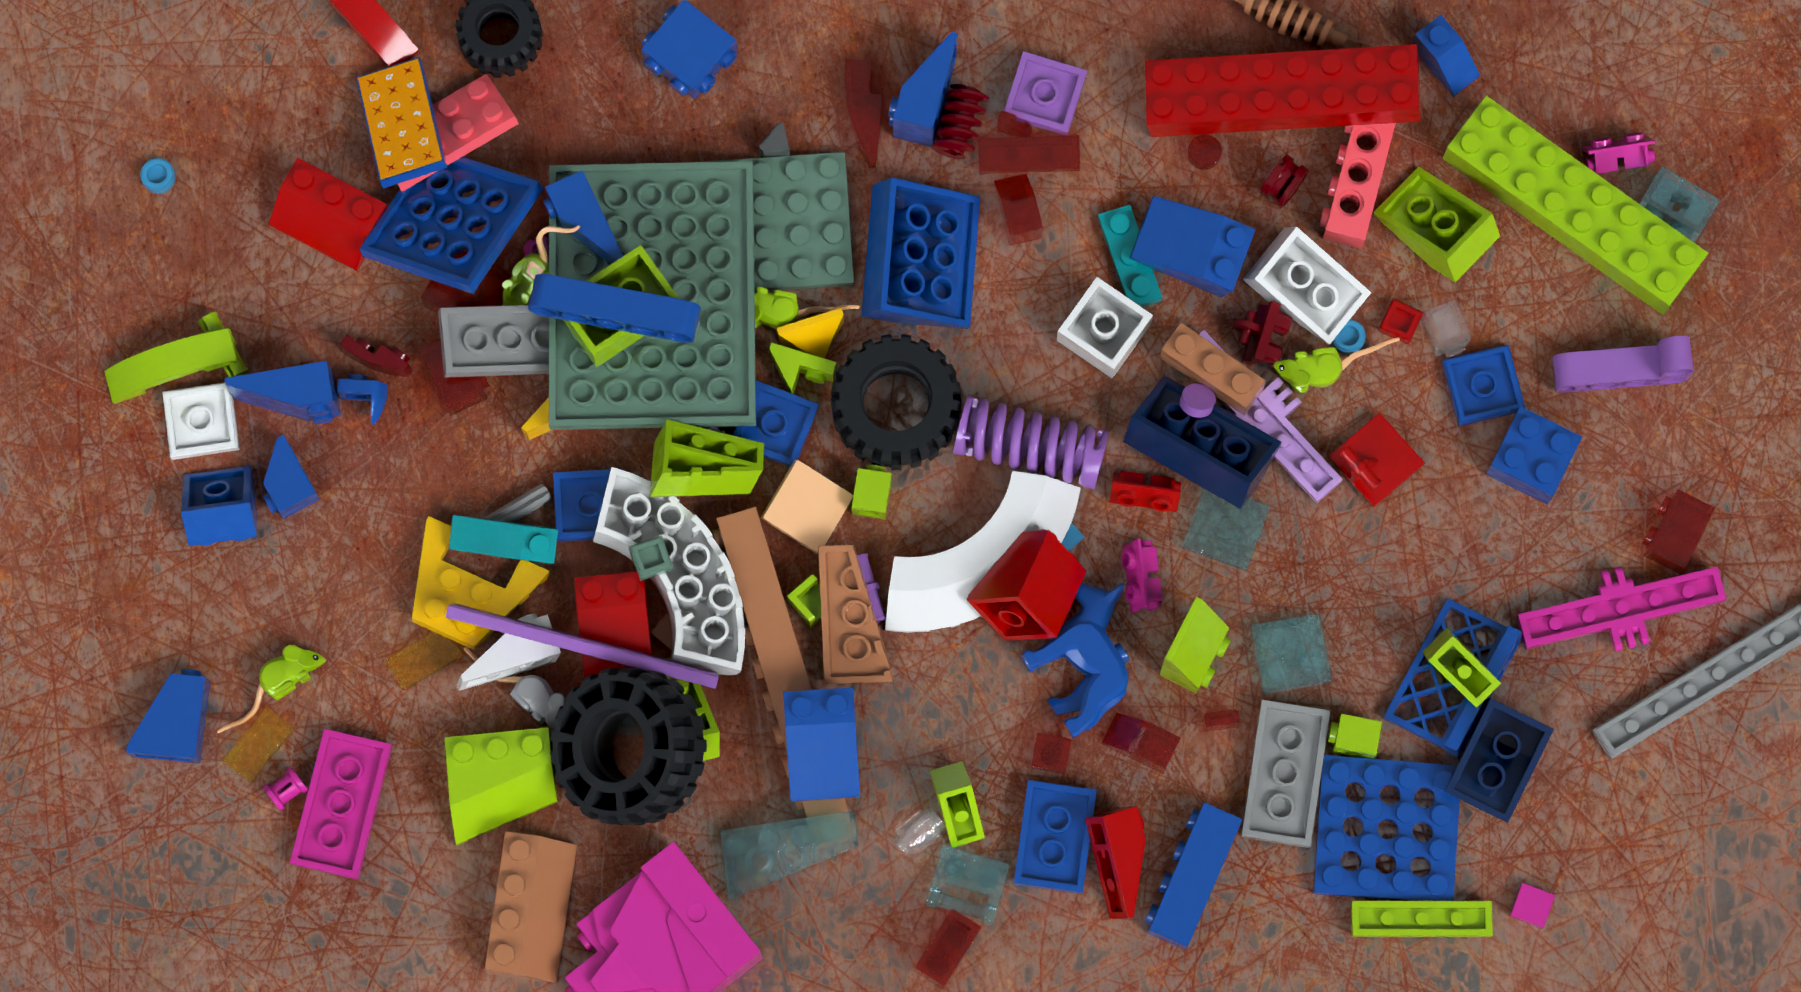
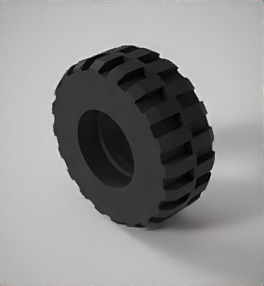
M626 667L607 668L601 670L599 674H591L584 678L580 683L581 687H574L566 696L567 702L564 706H560L555 717L557 719L555 729H552L550 741H553V752H550L551 763L555 765L557 771L555 777L560 788L566 790V798L573 806H581L580 811L585 816L591 819H599L601 823L613 825L656 823L665 819L667 813L678 811L684 804L683 799L691 797L697 787L695 782L698 776L702 775L705 763H702L704 752H707V740H704L703 737L704 722L702 716H698L695 710L697 705L691 695L683 694L685 690L676 680L668 679L665 674L653 670ZM631 715L638 722L642 730L644 753L636 771L626 778L619 771L615 763L613 739L620 723L627 716Z

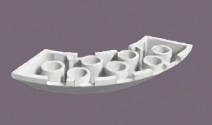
M1012 471L1007 492L999 508L986 525L971 538L958 546L933 555L922 557L894 556L885 631L905 633L930 632V630L946 627L953 628L961 623L980 617L981 615L966 600L969 593L1022 532L1041 529L1049 530L1062 543L1076 512L1081 488L1045 475Z

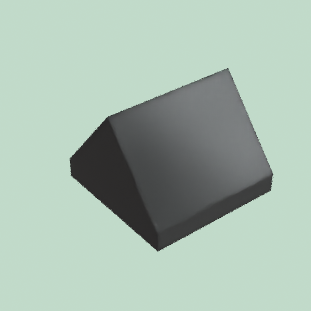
M781 122L776 124L759 145L761 158L790 156L785 126Z

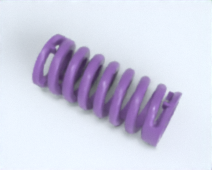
M968 394L953 454L972 456L973 453L975 459L980 461L986 458L991 448L992 463L1000 465L1004 462L1009 452V465L1015 470L1022 466L1027 455V470L1031 474H1035L1040 470L1045 459V476L1051 478L1056 477L1063 462L1062 478L1066 483L1074 481L1082 464L1078 484L1095 490L1110 430L1098 429L1096 439L1100 441L1098 445H1094L1095 428L1091 425L1086 426L1075 451L1078 424L1071 420L1066 424L1057 447L1060 419L1052 416L1046 425L1039 444L1042 414L1040 412H1033L1021 440L1025 415L1023 408L1016 407L1004 434L1007 406L1004 403H998L986 431L989 402L985 398H981L978 402V398Z

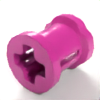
M291 766L286 769V774L271 785L266 783L262 786L280 811L285 809L284 804L299 793L305 794L308 792V788ZM292 783V785L289 788H287L279 794L280 791H282L284 788H286L288 785Z

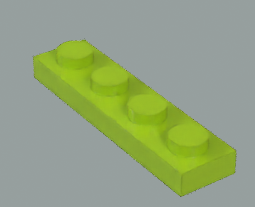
M1351 901V937L1493 936L1492 901Z

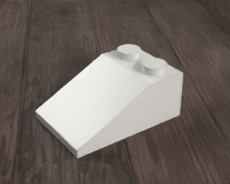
M1285 227L1243 278L1266 301H1274L1281 304L1280 311L1290 316L1295 322L1327 345L1331 344L1371 294L1365 286L1298 227Z

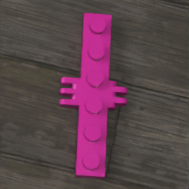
M1619 566L1614 568L1615 582H1612L1608 569L1600 571L1603 585L1597 586L1599 595L1518 614L1516 618L1525 650L1609 630L1614 651L1617 652L1623 650L1621 636L1625 637L1629 649L1636 647L1633 633H1638L1641 645L1649 644L1644 621L1722 603L1727 598L1718 566L1634 586L1632 578L1625 579L1623 569Z

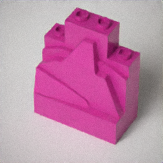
M673 841L640 867L642 871L576 924L581 930L576 935L588 952L594 948L597 952L565 977L566 981L570 984L565 988V991L722 992L760 962L763 956L756 944Z

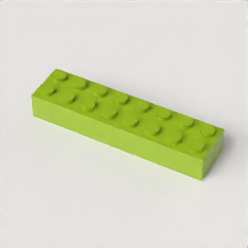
M1485 96L1448 145L1442 158L1661 315L1665 314L1708 255L1707 251L1488 96Z

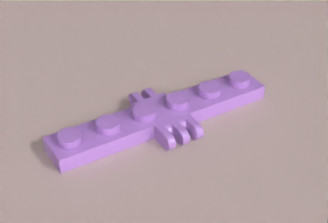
M1205 330L1199 334L1223 351ZM1279 377L1260 393L1245 416L1223 402L1235 416L1282 442L1274 459L1316 504L1342 482L1343 479L1287 420L1286 417L1302 401L1296 397L1288 405L1284 403L1293 392L1287 387L1279 395L1275 393L1284 383Z

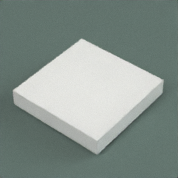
M225 382L162 392L170 458L172 460L240 450L233 395L225 385Z

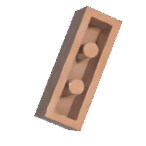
M1183 323L1178 325L1161 349L1160 358L1197 384L1210 388L1216 397L1244 416L1264 389L1265 379Z

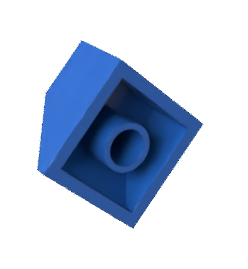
M251 466L183 475L181 515L188 546H208L215 542L244 541L248 538L257 537L258 516Z

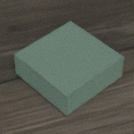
M662 535L629 546V552L640 581L673 570Z

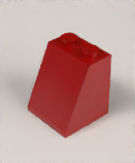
M1045 529L1024 531L969 593L966 600L1005 641L1057 638L1086 574V570L1076 560V557L1060 543L1053 532Z

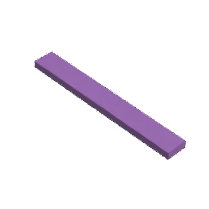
M453 602L448 605L445 616L446 618L627 666L661 672L669 677L716 689L719 678L717 672Z

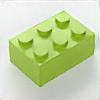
M641 245L587 280V282L680 299ZM563 320L596 368L645 336Z

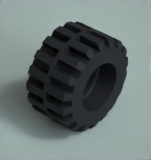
M465 0L467 7H460L458 11L460 19L456 20L455 27L464 58L468 59L469 65L474 69L479 67L482 74L488 75L490 71L493 72L495 78H501L502 72H507L508 76L511 77L516 75L514 70L520 68L522 72L526 70L529 60L534 63L537 58L536 50H541L542 47L541 37H543L538 12L535 10L531 0ZM507 18L518 24L519 29L516 36L504 45H490L480 38L483 27L493 19Z

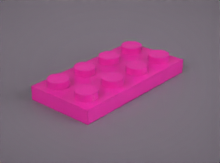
M324 729L290 859L291 865L359 880L393 747L392 744Z

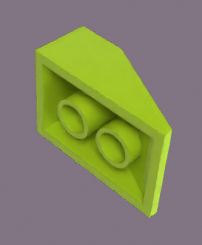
M1420 167L1373 212L1379 221L1424 262L1454 283L1500 237L1493 213Z
M1195 598L1164 659L1160 676L1197 694L1200 686L1208 687L1216 671L1210 667L1216 655L1223 658L1231 642V639L1226 637L1229 627L1202 599Z

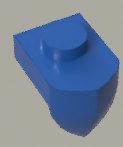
M351 374L348 375V379H338L337 392L341 400L371 401V425H374L384 409L388 385L379 381L368 380V377L364 375Z

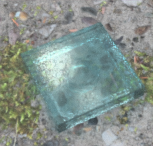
M1203 489L1182 548L1247 571L1270 506L1248 499L1242 509H1239L1208 490Z

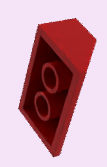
M297 157L280 187L269 226L358 272L365 260L359 248L387 209V205Z

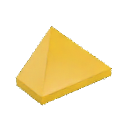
M842 308L777 327L779 342L792 349L825 358L844 323V314Z

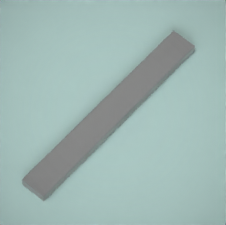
M1801 603L1594 728L1592 732L1609 759L1612 760L1801 645Z

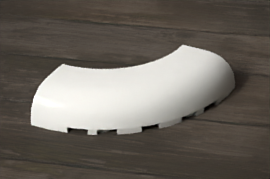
M611 467L593 542L614 549L632 560L629 546L662 535L673 570L650 579L659 590L669 613L672 628L671 660L717 672L718 675H737L741 672L745 649L743 603L734 579L735 575L725 553H722L707 526L696 514L693 515L679 502V499L675 496L650 497L651 481L633 473Z

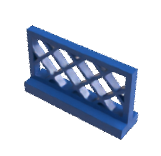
M1447 598L1383 718L1446 750L1447 754L1459 759L1495 690L1477 708L1466 697H1464L1461 704L1447 708L1442 691L1455 686L1451 682L1439 685L1434 670L1435 667L1428 660V664L1421 666L1425 658L1422 652L1438 637L1437 634L1441 627L1443 631L1446 629L1444 621L1450 610H1453L1464 616L1467 627L1452 631V633L1456 637L1470 633L1475 648L1471 652L1475 656L1477 655L1482 664L1500 681L1522 641V634L1520 630L1510 625L1506 627ZM1469 619L1477 622L1478 624L1471 626ZM1488 627L1498 632L1493 644L1479 648L1473 631ZM1488 652L1485 660L1483 661L1481 654ZM1430 670L1435 687L1416 692L1412 682L1415 675ZM1409 686H1410L1411 691H1412V694H1409V695H1406V696H1405V694H1406V692H1407V690H1408V688H1409ZM1438 692L1443 709L1423 715L1418 698ZM1411 700L1415 701L1419 717L1404 720L1394 715L1401 703ZM1456 712L1451 721L1449 713ZM1445 715L1449 727L1443 738H1440L1428 731L1425 721ZM1422 722V725H1423V728H1424V729H1422V728H1420V727H1418V726H1416V725H1414V724H1417V723Z

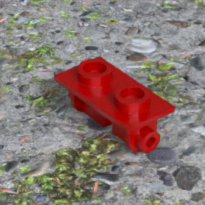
M1121 470L1120 473H1113L1109 503H1116L1125 507L1151 508L1160 512H1177L1181 482L1175 481V477L1151 475L1150 485L1143 484L1144 474L1124 470Z

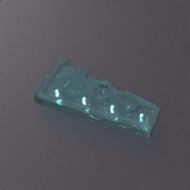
M854 811L721 830L728 900H735L748 892L763 888L776 880L798 873L806 867L821 863L858 847Z

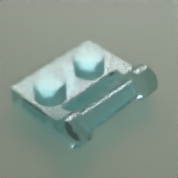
M943 845L925 906L936 909V906L983 919L982 923L992 926L1010 865ZM945 883L989 896L988 904L984 906L940 893L942 885Z

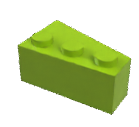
M666 419L654 442L650 497L750 494L763 471L764 443Z

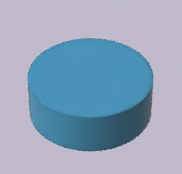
M153 158L143 165L140 177L142 183L150 192L160 194L167 192L173 187L176 173L167 160Z
M1350 319L1331 343L1337 352L1343 355H1350L1361 350L1366 339V333L1359 322Z

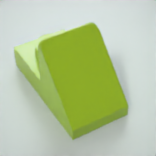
M771 342L769 348L770 357L789 393L794 394L801 373L806 374L805 378L815 383L824 384L825 380L834 382L837 362Z

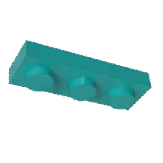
M1131 205L1098 214V221L1124 296L1141 307L1161 302L1162 295L1153 269L1129 259L1139 234V228Z

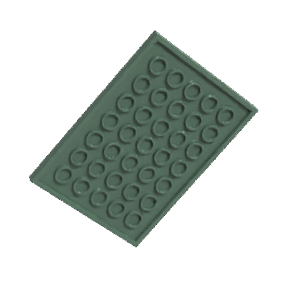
M753 161L549 165V185L583 170L623 256L641 245L680 299L694 302L701 307L693 342H677L645 335L597 368L564 321L549 317L550 430L662 428L666 419L697 427L756 426ZM549 216V226L561 227L557 217L551 219ZM549 232V275L587 281L611 265L570 233Z

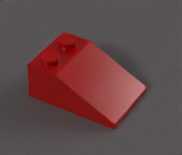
M637 571L574 578L579 635L581 637L652 655L645 580L640 581ZM582 654L584 678L591 674H599L601 670L607 668H635Z

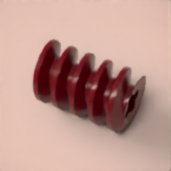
M951 84L952 90H949L946 94L948 102L943 105L942 110L945 115L940 117L939 124L941 127L936 130L935 134L938 140L933 142L932 149L943 156L962 160L966 158L964 152H975V147L967 143V141L978 139L979 135L972 131L971 127H982V122L974 116L985 114L986 109L979 106L978 102H989V97L976 88L962 84Z

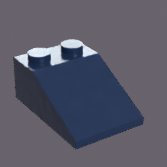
M1490 698L1445 792L1508 823L1554 729Z

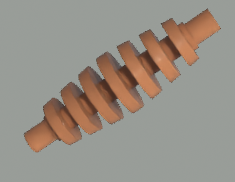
M1233 0L1245 7L1243 12L1247 15H1250L1253 9L1256 10L1255 19L1259 22L1263 20L1265 14L1270 16L1266 26L1271 29L1274 28L1277 20L1282 21L1278 31L1282 35L1286 34L1289 25L1293 26L1291 38L1298 39L1303 30L1307 32L1304 38L1305 42L1311 43L1313 37L1317 36L1319 37L1317 42L1319 46L1323 47L1325 43L1331 42L1342 48L1348 38V35L1335 30L1332 20L1328 19L1325 25L1321 24L1322 15L1318 12L1315 13L1312 20L1309 19L1308 15L1311 8L1304 5L1300 14L1295 13L1299 4L1297 0H1292L1288 9L1283 8L1286 0H1277L1275 4L1271 0Z

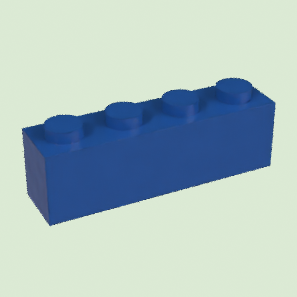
M1207 803L1203 804L1201 811L1193 809L1186 828L1192 830L1187 843L1180 840L1172 859L1178 861V864L1173 874L1166 872L1158 890L1164 893L1160 906L1152 904L1145 920L1146 924L1151 925L1147 934L1183 950L1187 949L1243 819Z

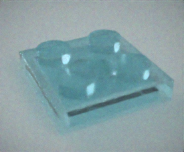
M1320 614L1251 626L1263 694L1332 682Z

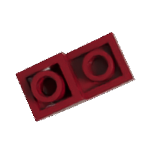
M346 335L339 344L345 355L375 371L401 377H409L412 373L411 367L407 363L410 358L395 346L390 350L382 344L375 354H372L375 349L361 337H358L355 341L349 335Z

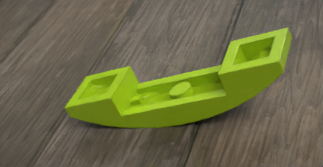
M226 328L190 336L149 349L113 365L104 372L112 403L116 404L145 394V390L201 370L209 372L238 362L239 359L231 329Z

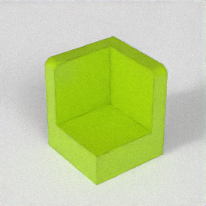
M812 574L787 596L788 604L810 629L821 620L820 585L818 584V579Z

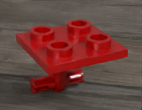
M1380 412L1328 456L1332 463L1373 508L1425 464Z

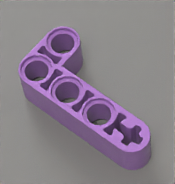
M1688 336L1663 338L1657 345L1568 352L1552 357L1556 392L1562 393L1675 384L1687 381L1694 372L1690 337Z

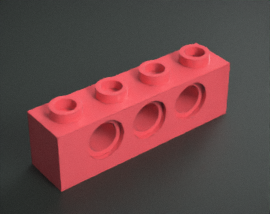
M1396 123L1345 126L1344 132L1349 133L1350 137L1347 145H1340L1336 164L1342 165L1339 177L1332 176L1327 194L1333 197L1331 208L1324 207L1319 227L1325 228L1323 239L1362 249ZM1367 138L1372 141L1374 148L1363 150L1357 145V140ZM1355 169L1360 170L1365 174L1366 179L1361 182L1353 181L1349 177L1348 172ZM1351 201L1357 206V211L1346 213L1341 209L1340 203Z

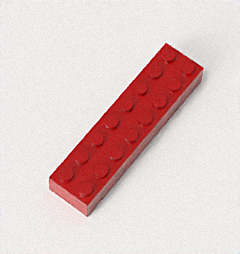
M1417 44L1145 61L1146 124L1151 137L1421 122Z

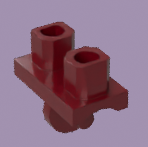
M1270 301L1269 305L1261 304L1258 306L1257 312L1248 310L1245 320H1234L1233 329L1241 332L1238 343L1246 345L1241 362L1248 365L1256 363L1273 365L1274 362L1280 361L1283 351L1282 347L1269 341L1272 332L1283 336L1287 334L1291 326L1292 318L1279 311L1281 304Z

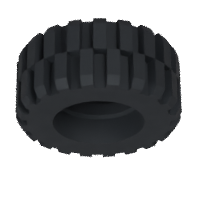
M891 334L881 335V341L873 343L872 339L863 342L861 350L857 352L853 349L847 355V362L844 365L840 364L836 372V380L832 383L831 408L836 431H839L841 441L846 448L851 447L854 450V456L862 461L866 458L871 461L872 465H890L891 470H902L901 466L910 464L911 468L921 466V461L926 458L930 461L939 455V450L942 447L946 448L951 442L952 434L954 431H957L959 424L961 388L960 382H957L956 371L953 365L947 364L946 356L939 349L933 351L930 349V343L923 339H920L919 343L911 341V335L901 334V339H891ZM890 374H903L919 381L924 386L929 399L928 410L923 420L914 427L902 431L886 430L871 422L864 408V397L868 387L874 381Z

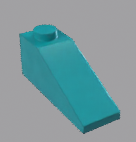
M453 515L448 549L554 564L558 529L551 526Z

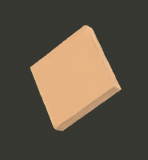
M797 459L792 463L760 519L812 552L819 554L818 546H825L850 504L853 495Z

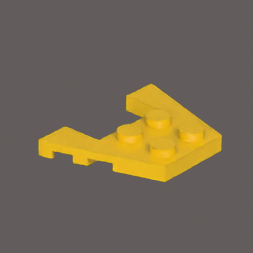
M428 516L425 525L412 622L475 650L495 630L446 618L448 605L453 602L507 617L529 597V594L539 584L542 585L547 580L549 570L529 561L520 560L507 587L502 588L443 561L449 548L451 526Z

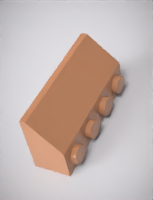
M505 831L484 969L488 974L551 983L558 982L577 845L537 835Z

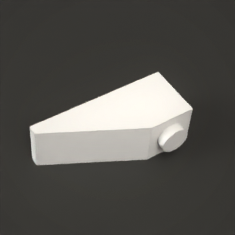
M529 614L518 619L552 629L548 615L537 617L536 614ZM505 633L460 676L456 684L458 691L554 663L561 654L560 648Z

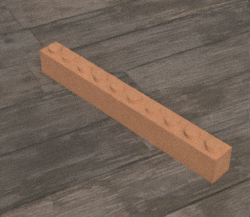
M756 507L716 518L718 529L712 531L720 549L725 548L728 561L735 575L734 579L743 603V613L748 623L747 626H744L747 647L755 646L758 658L752 659L757 679H765L768 690L761 692L767 712L773 710L775 712L778 723L771 726L777 745L784 743L787 752L783 692L812 689ZM786 756L781 759L788 778V757ZM845 798L795 802L797 811L804 809L808 821L801 824L807 844L814 842L816 850L856 839V833Z

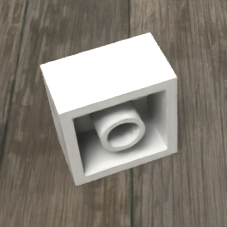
M1096 277L1059 328L1057 341L1110 378H1113L1151 326L1153 315Z

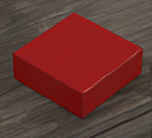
M1392 299L1378 331L1392 338L1399 337V341L1409 345L1424 312Z

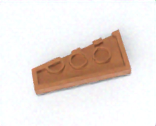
M855 545L818 546L824 684L893 682V674Z

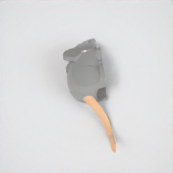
M467 647L464 648V651L474 661L479 659ZM536 675L525 677L510 676L496 680L505 683H516L510 693L512 698L528 714L532 712L531 715L541 726L546 722L551 731L555 729L557 712L560 706H564L567 701L561 693H554L546 680Z

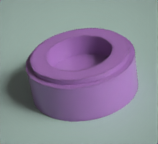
M1197 383L1190 384L1182 392L1180 406L1186 414L1202 418L1212 412L1216 397L1214 392L1207 386Z

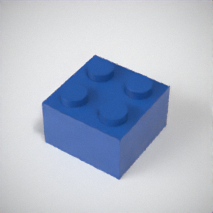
M1520 406L1486 475L1548 505L1582 436Z

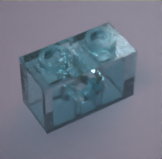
M1661 166L1639 204L1688 239L1696 242L1721 200ZM1676 202L1682 205L1678 212L1672 209Z

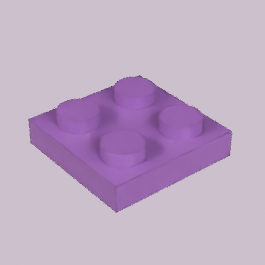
M1023 51L1003 117L1068 136L1087 76V70Z

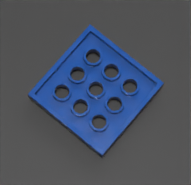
M461 157L447 165L448 168L435 172L403 192L401 190L398 191L359 248L363 257L474 294L543 191V188L539 181ZM448 181V183L444 187L439 189L435 188L437 184ZM476 190L473 195L465 198L462 197L465 192ZM503 199L499 205L489 206L492 201ZM431 206L429 211H427L426 213L417 214V212L420 209H425ZM458 215V218L451 223H444L447 218H452ZM486 225L483 230L475 233L472 232L474 227ZM413 232L410 238L399 240L402 235ZM441 241L436 248L426 249L429 244ZM468 250V253L464 257L459 259L454 258V256L457 253H462Z
M1324 755L1320 779L1313 894L1391 901H1454L1460 799L1446 793L1445 790L1457 765ZM1355 783L1363 788V800L1352 802L1346 797L1345 788L1349 784ZM1386 786L1395 788L1399 793L1398 802L1393 805L1383 803L1380 798V790ZM1420 789L1430 791L1434 798L1433 804L1427 808L1418 806L1414 799L1416 791ZM1348 818L1358 819L1362 824L1361 834L1355 837L1347 835L1343 830V822ZM1380 822H1393L1397 828L1396 836L1392 839L1382 838L1378 833ZM1423 823L1429 826L1432 832L1429 841L1419 842L1414 838L1412 830L1416 824ZM1352 852L1359 857L1360 866L1357 870L1348 871L1343 868L1341 856L1344 853ZM1381 855L1390 856L1395 863L1394 871L1389 874L1379 872L1375 864L1377 857ZM1423 858L1428 862L1430 870L1426 876L1419 877L1412 873L1410 864L1413 859Z

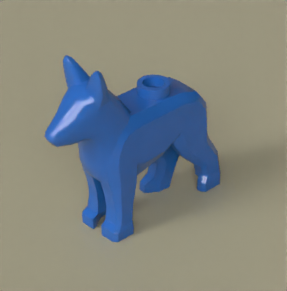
M1081 583L1075 596L1081 606L1080 612L1062 625L1057 638H1052L1039 649L1034 651L1028 649L1022 653L1021 658L1029 672L1064 657L1078 671L1086 675L1070 696L1062 699L1051 698L1048 700L1056 716L1080 711L1076 717H1070L1064 721L1073 739L1084 731H1089L1093 728L1101 717L1126 695L1129 674L1125 663L1129 661V658L1121 644L1113 645L1105 631L1115 604L1123 592V583L1109 592L1103 588Z

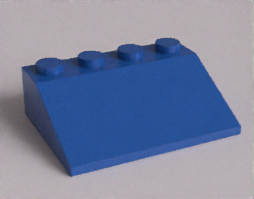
M892 177L872 185L861 317L891 323L962 329L970 328L980 207L979 196Z

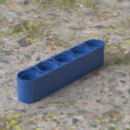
M537 274L535 275L528 310L540 316L690 343L695 338L701 307L694 302L555 275Z

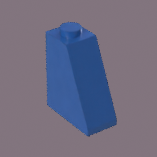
M181 669V674L171 673L127 744V754L133 758L189 763L201 762L210 681L205 676H201V671Z

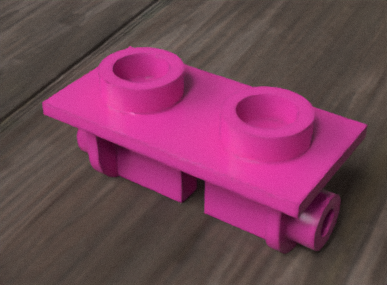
M1643 132L1624 135V140L1611 142V138L1591 140L1590 146L1582 147V151L1591 155V158L1585 160V164L1597 174L1619 170L1617 161L1619 157H1623L1624 169L1649 166V162L1655 161V154L1653 148L1648 149L1647 145L1655 144V140L1648 136L1644 137Z
M1136 539L1123 546L1121 562L1126 571L1127 586L1125 595L1128 603H1130L1131 613L1147 608L1148 611L1160 609V603L1163 602L1160 578H1148V573L1159 571L1157 549L1153 547L1152 541Z

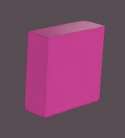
M1522 883L1509 917L1543 929L1555 895Z

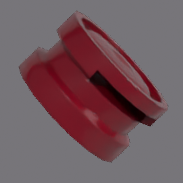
M1288 154L1282 158L1283 164L1276 165L1260 189V193L1265 197L1271 196L1274 198L1275 204L1280 208H1283L1289 202L1309 173L1308 168L1304 165H1296L1294 163L1295 159Z

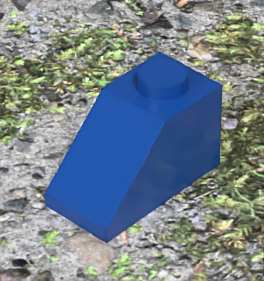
M1442 15L1415 34L1412 44H1417L1419 57L1453 97L1480 77L1462 38Z
M285 436L277 437L263 482L268 493L263 495V498L272 514L279 511L283 519H286L320 499Z

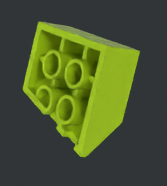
M549 727L445 737L449 801L456 846L480 834L497 829V827L517 818L520 819L558 802L555 765H552L550 752H553V741H550L551 731Z

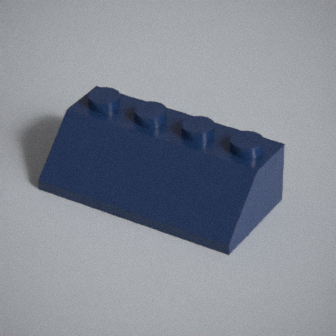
M1164 375L1132 415L1123 442L1235 507L1242 509L1257 489L1282 442L1214 404L1212 412L1206 417L1197 418L1186 414L1180 406V398L1185 386Z

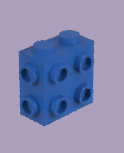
M683 0L678 6L674 4L669 8L663 17L664 23L657 31L651 30L646 35L641 44L643 46L641 51L645 60L643 64L650 72L656 76L663 74L670 80L669 85L682 96L688 94L693 99H696L701 92L706 94L716 82L715 75L722 67L727 69L735 61L738 55L736 52L737 42L729 33L689 2Z

